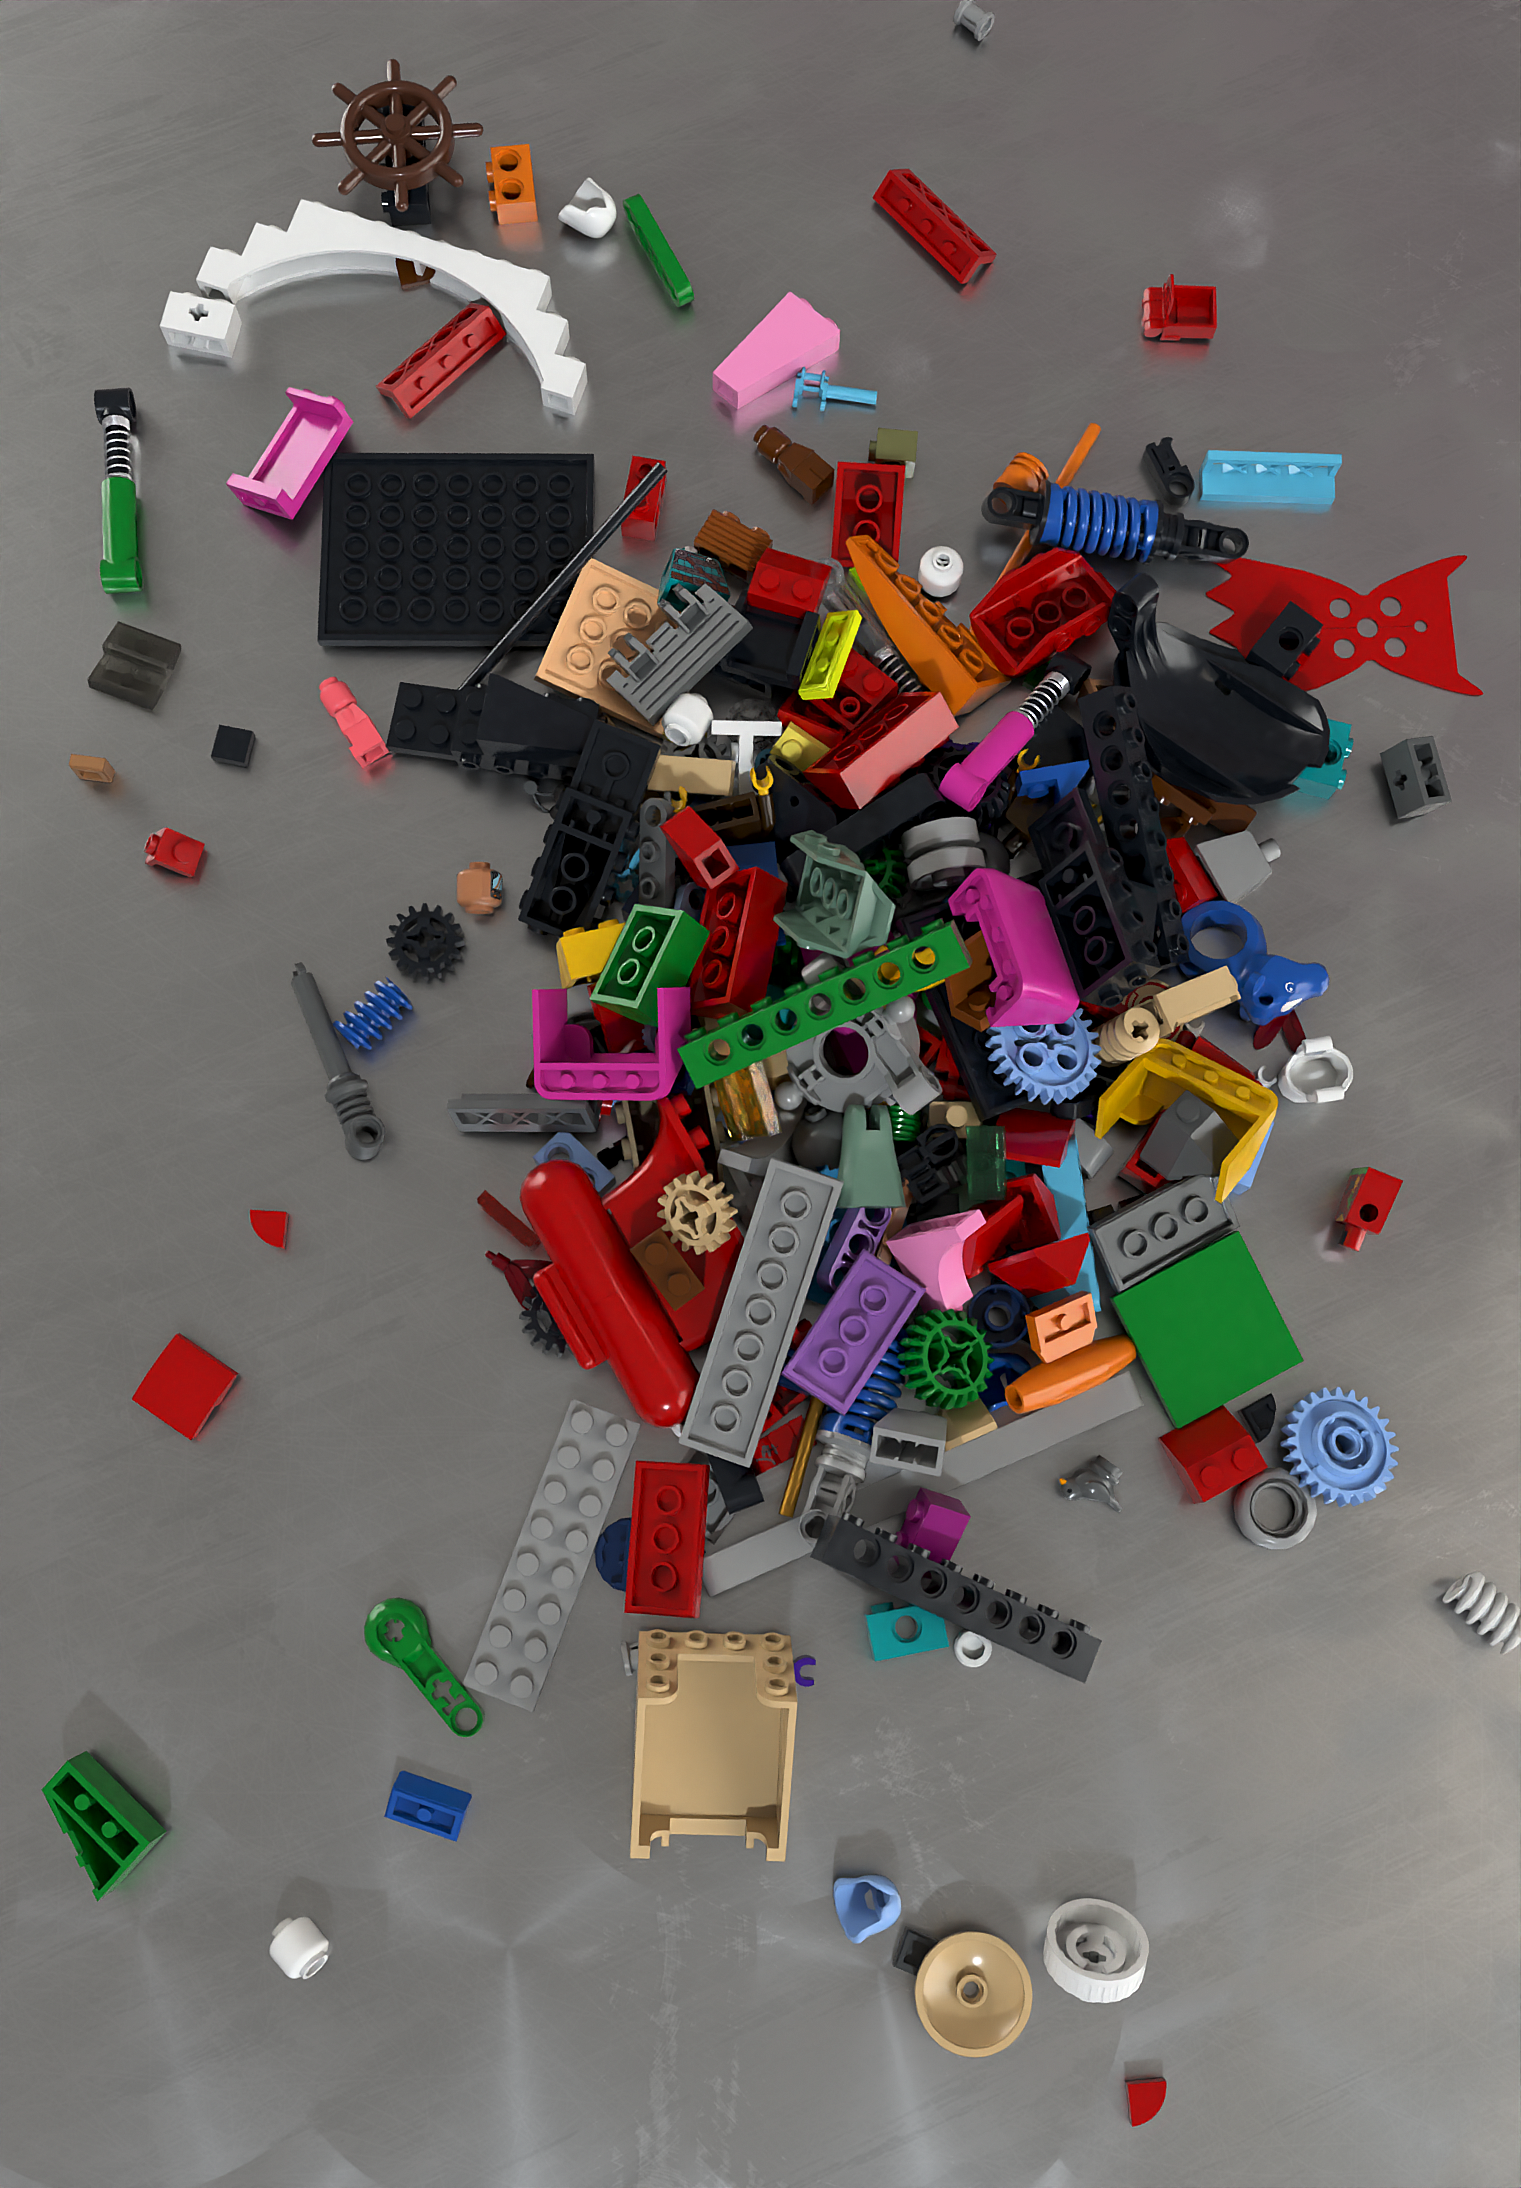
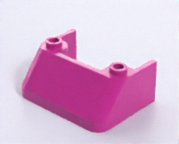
M690 987L657 988L658 1032L655 1037V1053H594L591 1032L583 1025L568 1024L567 988L532 989L534 1084L539 1095L549 1100L652 1101L666 1097L683 1065V1060L677 1048L686 1041L684 1035L691 1032Z

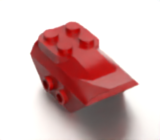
M1055 547L1045 554L1039 553L1035 555L1029 563L1019 569L1013 568L1007 571L969 614L971 627L979 646L998 670L1005 676L1018 678L1050 661L1057 652L1066 650L1079 637L1083 635L1089 636L1096 632L1102 624L1108 621L1112 598L1117 591L1102 573L1093 570L1079 552Z

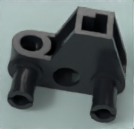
M769 755L766 762L755 769L757 780H762L767 776L766 766L769 767L773 776V784L769 788V793H773L776 823L769 834L768 842H775V850L784 858L800 849L790 841L791 835L813 830L818 834H824L859 811L857 809L840 808L806 779L800 769L780 756ZM752 783V788L758 794V789H756Z

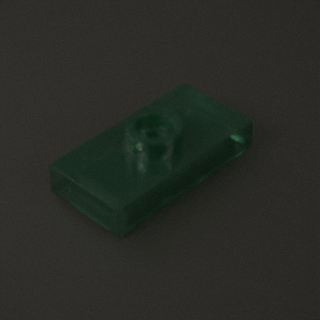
M1005 1125L966 1126L968 1200H1006Z

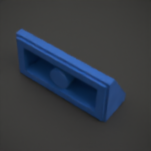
M401 1771L392 1787L384 1817L457 1841L472 1795L427 1778Z

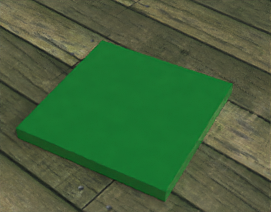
M1233 1231L1125 1291L1109 1297L1129 1338L1135 1345L1136 1352L1169 1418L1177 1429L1304 1361L1239 1231Z

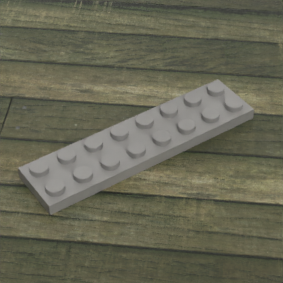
M774 1157L771 1158L678 1442L679 1444L750 1468L844 1181Z
M571 1400L463 1681V1686L531 1712L535 1710L641 1424L577 1400Z

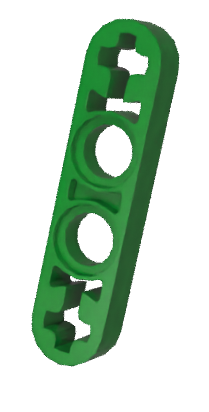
M636 194L623 200L626 217L675 305L681 307L694 301L691 284L642 196Z

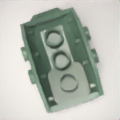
M813 830L791 835L790 841L804 851L807 856L795 908L778 913L773 918V921L784 930V934L791 936L797 942V946L801 948L820 950L845 959L864 949L886 944L895 905L867 871L864 870V865L860 863L859 857L844 845L829 843L826 836L818 834Z

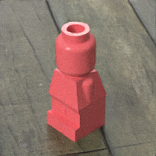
M336 677L324 680L319 685L321 691L320 700L329 715L336 718L343 735L353 745L349 749L360 766L364 768L389 753L390 751L387 749L384 740L370 717L357 706V700L348 685L343 681H338Z

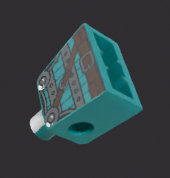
M692 546L673 549L662 573L657 604L662 599H665L677 611L682 612L688 605L675 595L673 588L678 583L689 591L701 604L702 602L698 599L695 592L704 583L728 602L731 596L721 565L716 559L700 555L698 550Z

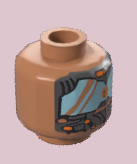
M470 862L469 869H464L457 874V902L460 906L465 907L466 913L492 914L494 908L502 904L503 878L501 873L490 869V863Z

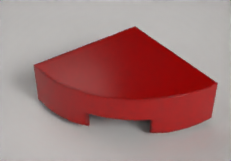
M250 1210V1220L256 1234L269 1245L285 1249L289 1214L283 1211Z
M1164 2078L1125 2081L1130 2124L1132 2127L1144 2124L1151 2120L1162 2107L1166 2096V2080Z

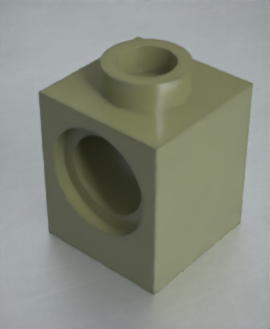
M878 428L876 441L870 440L868 461H872L874 464L906 466L905 478H913L918 431Z

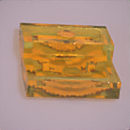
M762 1061L714 1081L731 1141H745L754 1137L772 1136L782 1132Z

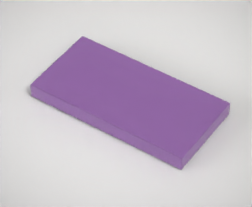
M863 1249L781 1375L845 1416L926 1289Z

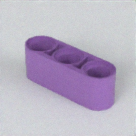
M865 1208L847 1209L817 1272V1283L823 1291L834 1294L838 1288L833 1282L834 1272L838 1268L841 1269L844 1279L863 1249L872 1255L874 1254L890 1221L891 1208H874L875 1213L871 1221L865 1216ZM855 1235L859 1241V1247L856 1253L853 1254L849 1249V1241Z

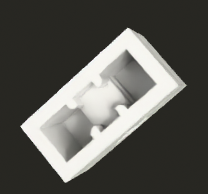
M170 291L160 328L168 345L232 358L242 321L235 304H231L227 300H211L190 292L182 294Z

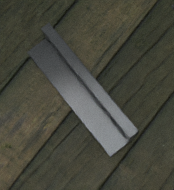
M462 1094L461 1099H448L446 1109L458 1130L465 1132H597L603 1101L549 1100L539 1094Z

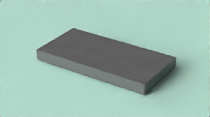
M1205 1175L1183 1176V1179L1172 1180L1087 1227L1114 1292L1121 1293L1240 1227L1229 1197L1227 1196L1222 1203L1215 1201L1219 1177L1205 1178Z

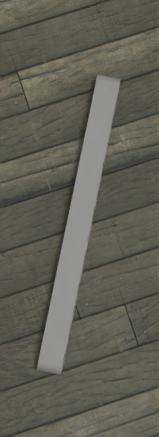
M1125 1372L1060 1404L1043 1408L944 1452L941 1477L903 1470L857 1490L849 1514L864 1520L862 1528H868L906 1511L910 1501L916 1498L920 1487L945 1494L1145 1404L1130 1372ZM802 1515L705 1557L703 1560L702 1581L709 1597L811 1553L814 1548L801 1537L798 1530ZM819 1523L813 1528L812 1538L819 1537L825 1523Z

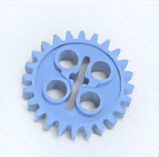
M1077 1009L1063 1024L1024 1025L1029 1032L1024 1030L1022 1026H989L986 1033L992 1037L985 1043V1046L995 1049V1051L988 1057V1061L999 1062L1000 1065L995 1069L994 1073H1005L1007 1075L1003 1085L1007 1086L1014 1082L1017 1085L1015 1089L1016 1095L1026 1090L1028 1091V1101L1032 1102L1040 1095L1044 1105L1052 1098L1057 1104H1060L1066 1097L1071 1100L1079 1092L1090 1085L1089 1082L1097 1075L1094 1069L1101 1064V1061L1094 1056L1102 1049L1100 1046L1092 1044L1099 1036L1098 1033L1088 1032L1087 1030L1092 1020L1082 1021L1079 1018L1083 1009ZM1055 1028L1060 1030L1063 1035L1059 1034ZM1024 1058L1029 1060L1032 1066L1028 1065L1025 1062ZM1058 1061L1065 1066V1069L1059 1065Z

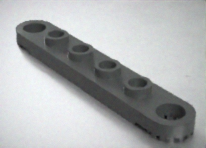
M650 798L643 803L640 810L639 904L673 909L675 904V851L659 827L676 814L673 813L675 808L671 807L672 803L668 802V799ZM657 807L661 812L659 824L655 823L656 820H653L655 818L653 816L655 814L654 810H657Z

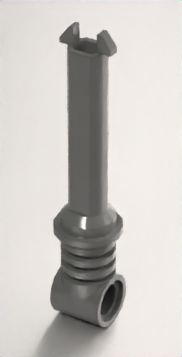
M302 962L296 963L295 968L297 971H293L294 978H292L291 985L330 1080L326 1087L327 1093L324 1095L326 1102L333 1104V1107L336 1109L335 1112L339 1117V1122L346 1137L345 1147L348 1153L356 1159H370L380 1150L386 1133L385 1126L373 1113L374 1110L370 1105L371 1103L366 1092L368 1088L367 1080L361 1079L360 1075L353 1073L350 1069L313 974L310 972L306 973L307 970ZM367 1132L373 1137L374 1141L362 1142L356 1134Z

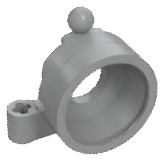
M823 952L804 967L801 972L806 983L811 985L819 981L818 974L837 965L841 971L850 967L845 958ZM858 978L847 980V988L852 994L862 995L865 993V985ZM821 993L813 996V1002L818 1009H831V1001L828 996ZM906 995L835 1027H847L856 1030L864 1038L868 1046L869 1057L866 1066L859 1074L844 1076L836 1073L828 1066L823 1055V1044L826 1036L833 1029L786 1049L789 1065L786 1068L792 1082H783L778 1085L774 1094L776 1104L781 1109L793 1110L801 1104L804 1096L814 1105L818 1104L826 1109L845 1113L847 1106L850 1104H862L864 1109H868L874 1104L878 1105L883 1101L890 1106L897 1102L906 1113L913 1115L942 1093L939 1081L919 1058L920 1038L916 1022L913 1018L915 1011L913 1000Z

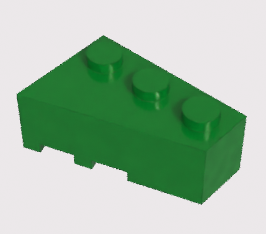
M87 1751L67 1760L42 1788V1792L63 1834L68 1833L78 1853L75 1858L80 1868L85 1867L95 1887L92 1892L97 1902L114 1891L167 1832Z

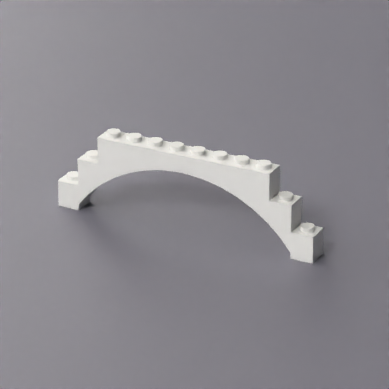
M301 199L287 232L274 225L266 226L256 223L242 256L230 249L221 250L210 246L196 278L203 298L211 300L224 299L236 306L238 300L285 279L338 269H368L398 273L396 258L413 261L417 275L423 276L426 266L436 270L435 275L430 279V283L445 288L469 302L490 307L502 328L522 350L534 369L541 384L543 406L575 415L588 382L586 363L573 356L563 357L570 339L568 320L554 312L545 313L552 296L550 276L537 269L528 270L513 265L504 259L496 260L483 256L475 250H464L454 247L443 240L435 241L425 238L411 230L403 231L393 228L382 221L374 222L364 219L350 211L342 212L335 210L321 202H310Z

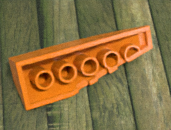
M869 535L853 536L847 539L846 545L861 583L890 638L911 668L916 672L920 683L932 692H941L953 717L972 712L1012 681L1010 677L1002 674L979 646L976 637L971 635L969 629L962 623L956 627L944 615L947 609L939 601L934 604L920 593L923 586L916 579L900 574L897 571L900 565ZM969 639L970 641L966 649H964L956 658L957 654L961 650L966 640Z

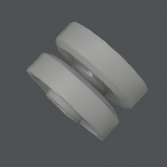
M950 817L926 822L904 832L900 837L904 857L913 861L907 867L912 889L932 891L958 886L975 869L986 868L983 851L974 847L980 841L976 820L970 817Z

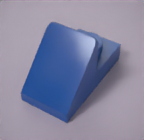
M1084 760L1019 771L1015 782L1017 797L1028 795L1029 798H1039L1052 791L1054 804H1056L1075 787H1079L1090 767L1089 761Z

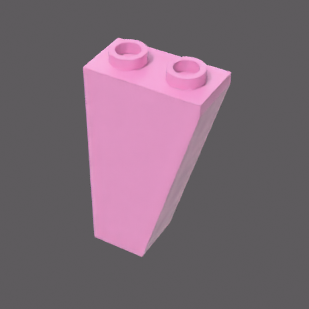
M789 291L712 372L713 391L738 410L798 375V372H802L803 367L808 369L834 354L839 349L841 330L838 329V326L832 319L824 318L816 312L806 299L798 298Z

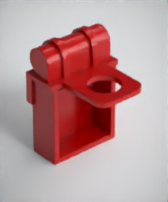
M1170 274L1167 283H1164L1163 287H1149L1143 291L1142 307L1144 309V317L1142 319V326L1144 327V335L1146 337H1156L1160 334V340L1179 341L1180 338L1213 339L1217 329L1216 287L1174 285V274Z

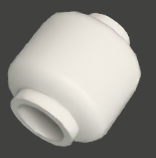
M947 546L932 547L925 552L920 560L918 580L923 586L922 589L935 597L948 596L956 591L963 574L964 565L961 556L956 550Z
M682 693L664 712L661 723L664 733L670 741L680 746L693 745L700 742L711 725V720H713V713L708 706L707 700L702 695Z
M289 1917L274 1929L272 1933L274 1940L270 1945L269 1953L288 1977L307 1979L315 1974L327 1961L328 1955L326 1952L329 1941L310 1918L300 1917L293 1921Z

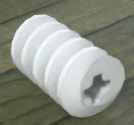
M1476 1571L1463 1575L1446 1592L1443 1602L1449 1603L1456 1598L1458 1600L1454 1608L1456 1614L1468 1609L1470 1612L1465 1620L1468 1625L1477 1620L1481 1621L1477 1633L1483 1635L1491 1631L1492 1635L1488 1643L1494 1646L1502 1641L1504 1645L1500 1654L1511 1651L1521 1642V1614H1519V1606L1515 1603L1508 1604V1597L1505 1593H1496L1497 1588L1493 1582L1484 1583L1485 1576L1482 1572Z

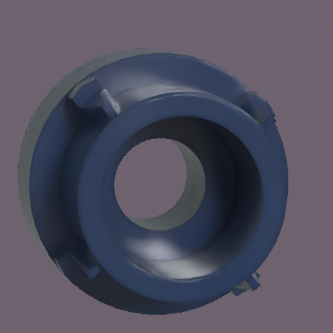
M994 1284L981 1289L971 1299L966 1309L967 1318L978 1319L976 1329L987 1330L983 1340L984 1343L989 1342L993 1344L991 1349L1001 1350L1014 1345L1028 1330L1025 1315L1031 1313L1029 1304L1025 1297L1011 1286ZM999 1307L1006 1312V1325L999 1327L990 1322L988 1314L991 1308Z

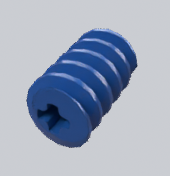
M386 976L388 984L380 981L374 983L378 994L370 991L364 993L367 1005L358 1000L353 1003L357 1015L349 1011L343 1013L347 1024L339 1021L333 1023L337 1031L358 1051L360 1046L368 1050L373 1048L369 1040L370 1036L379 1040L383 1039L379 1030L380 1026L389 1030L393 1029L389 1019L391 1016L399 1020L403 1019L399 1009L401 1006L409 1010L414 1008L408 997Z

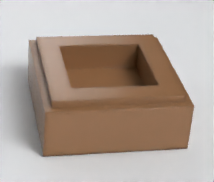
M71 754L69 766L79 779L107 783L113 782L115 770L106 758Z

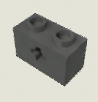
M1433 736L1405 739L1380 753L1398 819L1426 815L1452 802Z

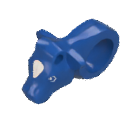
M1225 900L1206 901L1191 908L1181 918L1184 935L1189 942L1188 954L1190 962L1179 965L1181 971L1187 977L1194 979L1227 965L1230 974L1237 981L1238 992L1241 996V999L1237 1000L1240 1003V1017L1246 1022L1251 1020L1254 1024L1264 1026L1276 1017L1287 1015L1304 1001L1322 996L1328 988L1330 978L1324 965L1316 962L1298 963L1282 956L1267 954V944L1261 924L1254 915L1240 905ZM1208 927H1223L1238 935L1244 948L1229 958L1213 959L1204 956L1196 950L1191 939L1199 931Z

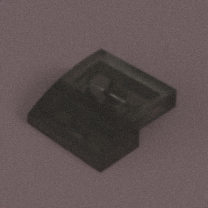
M118 621L102 644L104 655L87 679L89 688L153 711L173 673L182 649L181 644Z

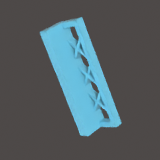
M1208 450L1199 469L1200 501L1332 504L1335 500V475L1342 464V454Z

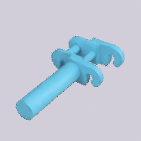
M805 367L802 368V373L798 372L797 378L801 379H796L792 407L797 408L798 396L802 395L803 390L819 392V397L822 398L820 411L825 410L826 398L876 405L878 391L828 385V383L824 382L829 380V377L825 376L826 370L822 371V375L807 373ZM804 380L820 382V387L804 385Z

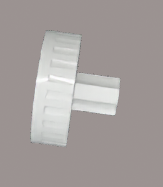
M1092 1898L1072 1900L1057 1908L1048 1922L1043 1947L1044 1964L1054 1981L1068 1993L1080 1998V2000L1093 2003L1117 2002L1131 1996L1139 1988L1140 1983H1142L1149 1954V1941L1146 1932L1133 1915L1116 1904ZM1085 1940V1942L1076 1947V1943ZM1109 1948L1114 1952L1115 1958H1113V1954L1111 1953Z

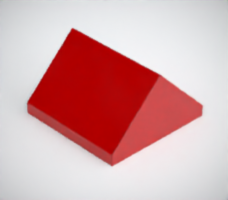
M1087 1232L987 1265L990 1272L1027 1298L1076 1283L1090 1237Z

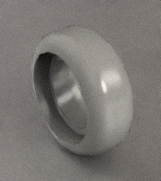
M1280 1467L1266 1468L1244 1480L1237 1489L1233 1503L1235 1520L1242 1533L1254 1544L1270 1550L1289 1549L1302 1542L1313 1529L1317 1515L1315 1497L1312 1498L1310 1496L1311 1489L1309 1485L1300 1488L1301 1478L1298 1475H1290L1289 1470ZM1272 1486L1284 1489L1290 1494L1295 1505V1514L1292 1522L1288 1527L1278 1531L1266 1528L1259 1522L1255 1514L1257 1496L1262 1490Z

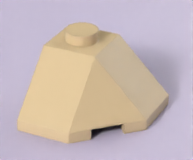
M980 1397L974 1402H967V1405L962 1408L952 1407L949 1410H942L937 1407L934 1414L947 1419L945 1452L998 1428Z

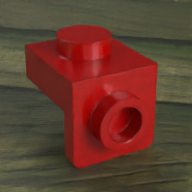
M165 827L157 831L156 834H150L144 847V852L148 854L145 864L150 866L158 864L190 878L194 876L205 844Z

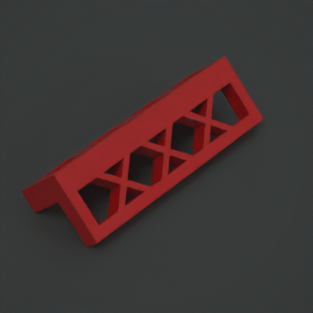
M892 169L888 171L872 198L960 284L967 283L980 264L993 262L997 254L910 169Z
M471 302L379 382L376 388L380 394L393 398L404 416L411 419L507 334L489 306Z

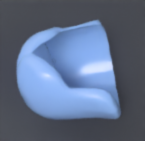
M868 1874L854 1878H838L834 1883L833 1897L836 1912L846 1937L852 1943H861L867 1937L889 1928L899 1918L902 1910L901 1898L897 1887L889 1878L879 1874ZM870 1889L875 1910L867 1907L864 1897Z

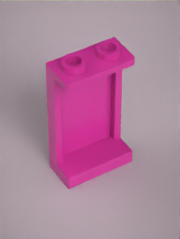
M289 387L285 394L292 401L293 407L249 477L232 473L226 485L243 505L293 520L350 429L353 421L344 410L345 405L336 397L330 395L324 397L308 389L299 390Z

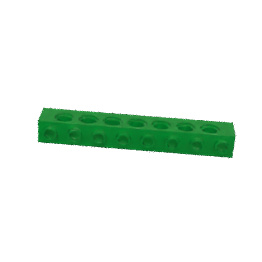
M942 918L921 927L923 932L921 935L910 940L907 934L897 937L886 943L888 950L874 955L873 950L864 952L852 959L854 965L840 971L838 965L818 974L819 981L806 986L805 982L801 981L784 990L786 996L773 1001L771 996H768L750 1005L752 1011L739 1016L738 1012L735 1011L717 1020L719 1026L706 1031L705 1027L702 1026L684 1035L686 1041L677 1050L696 1089L969 968L973 960L954 920L944 924ZM922 946L930 948L935 954V961L931 964L920 963L915 956V950ZM886 962L894 963L900 970V977L895 980L885 978L881 972V965ZM850 978L860 979L865 985V993L862 995L852 994L847 988V980ZM818 993L828 996L831 1001V1009H818L813 1002V996ZM780 1010H792L797 1016V1024H785L780 1018ZM747 1025H758L763 1031V1039L754 1040L750 1038L747 1034ZM715 1039H722L728 1043L730 1047L729 1055H721L715 1050Z

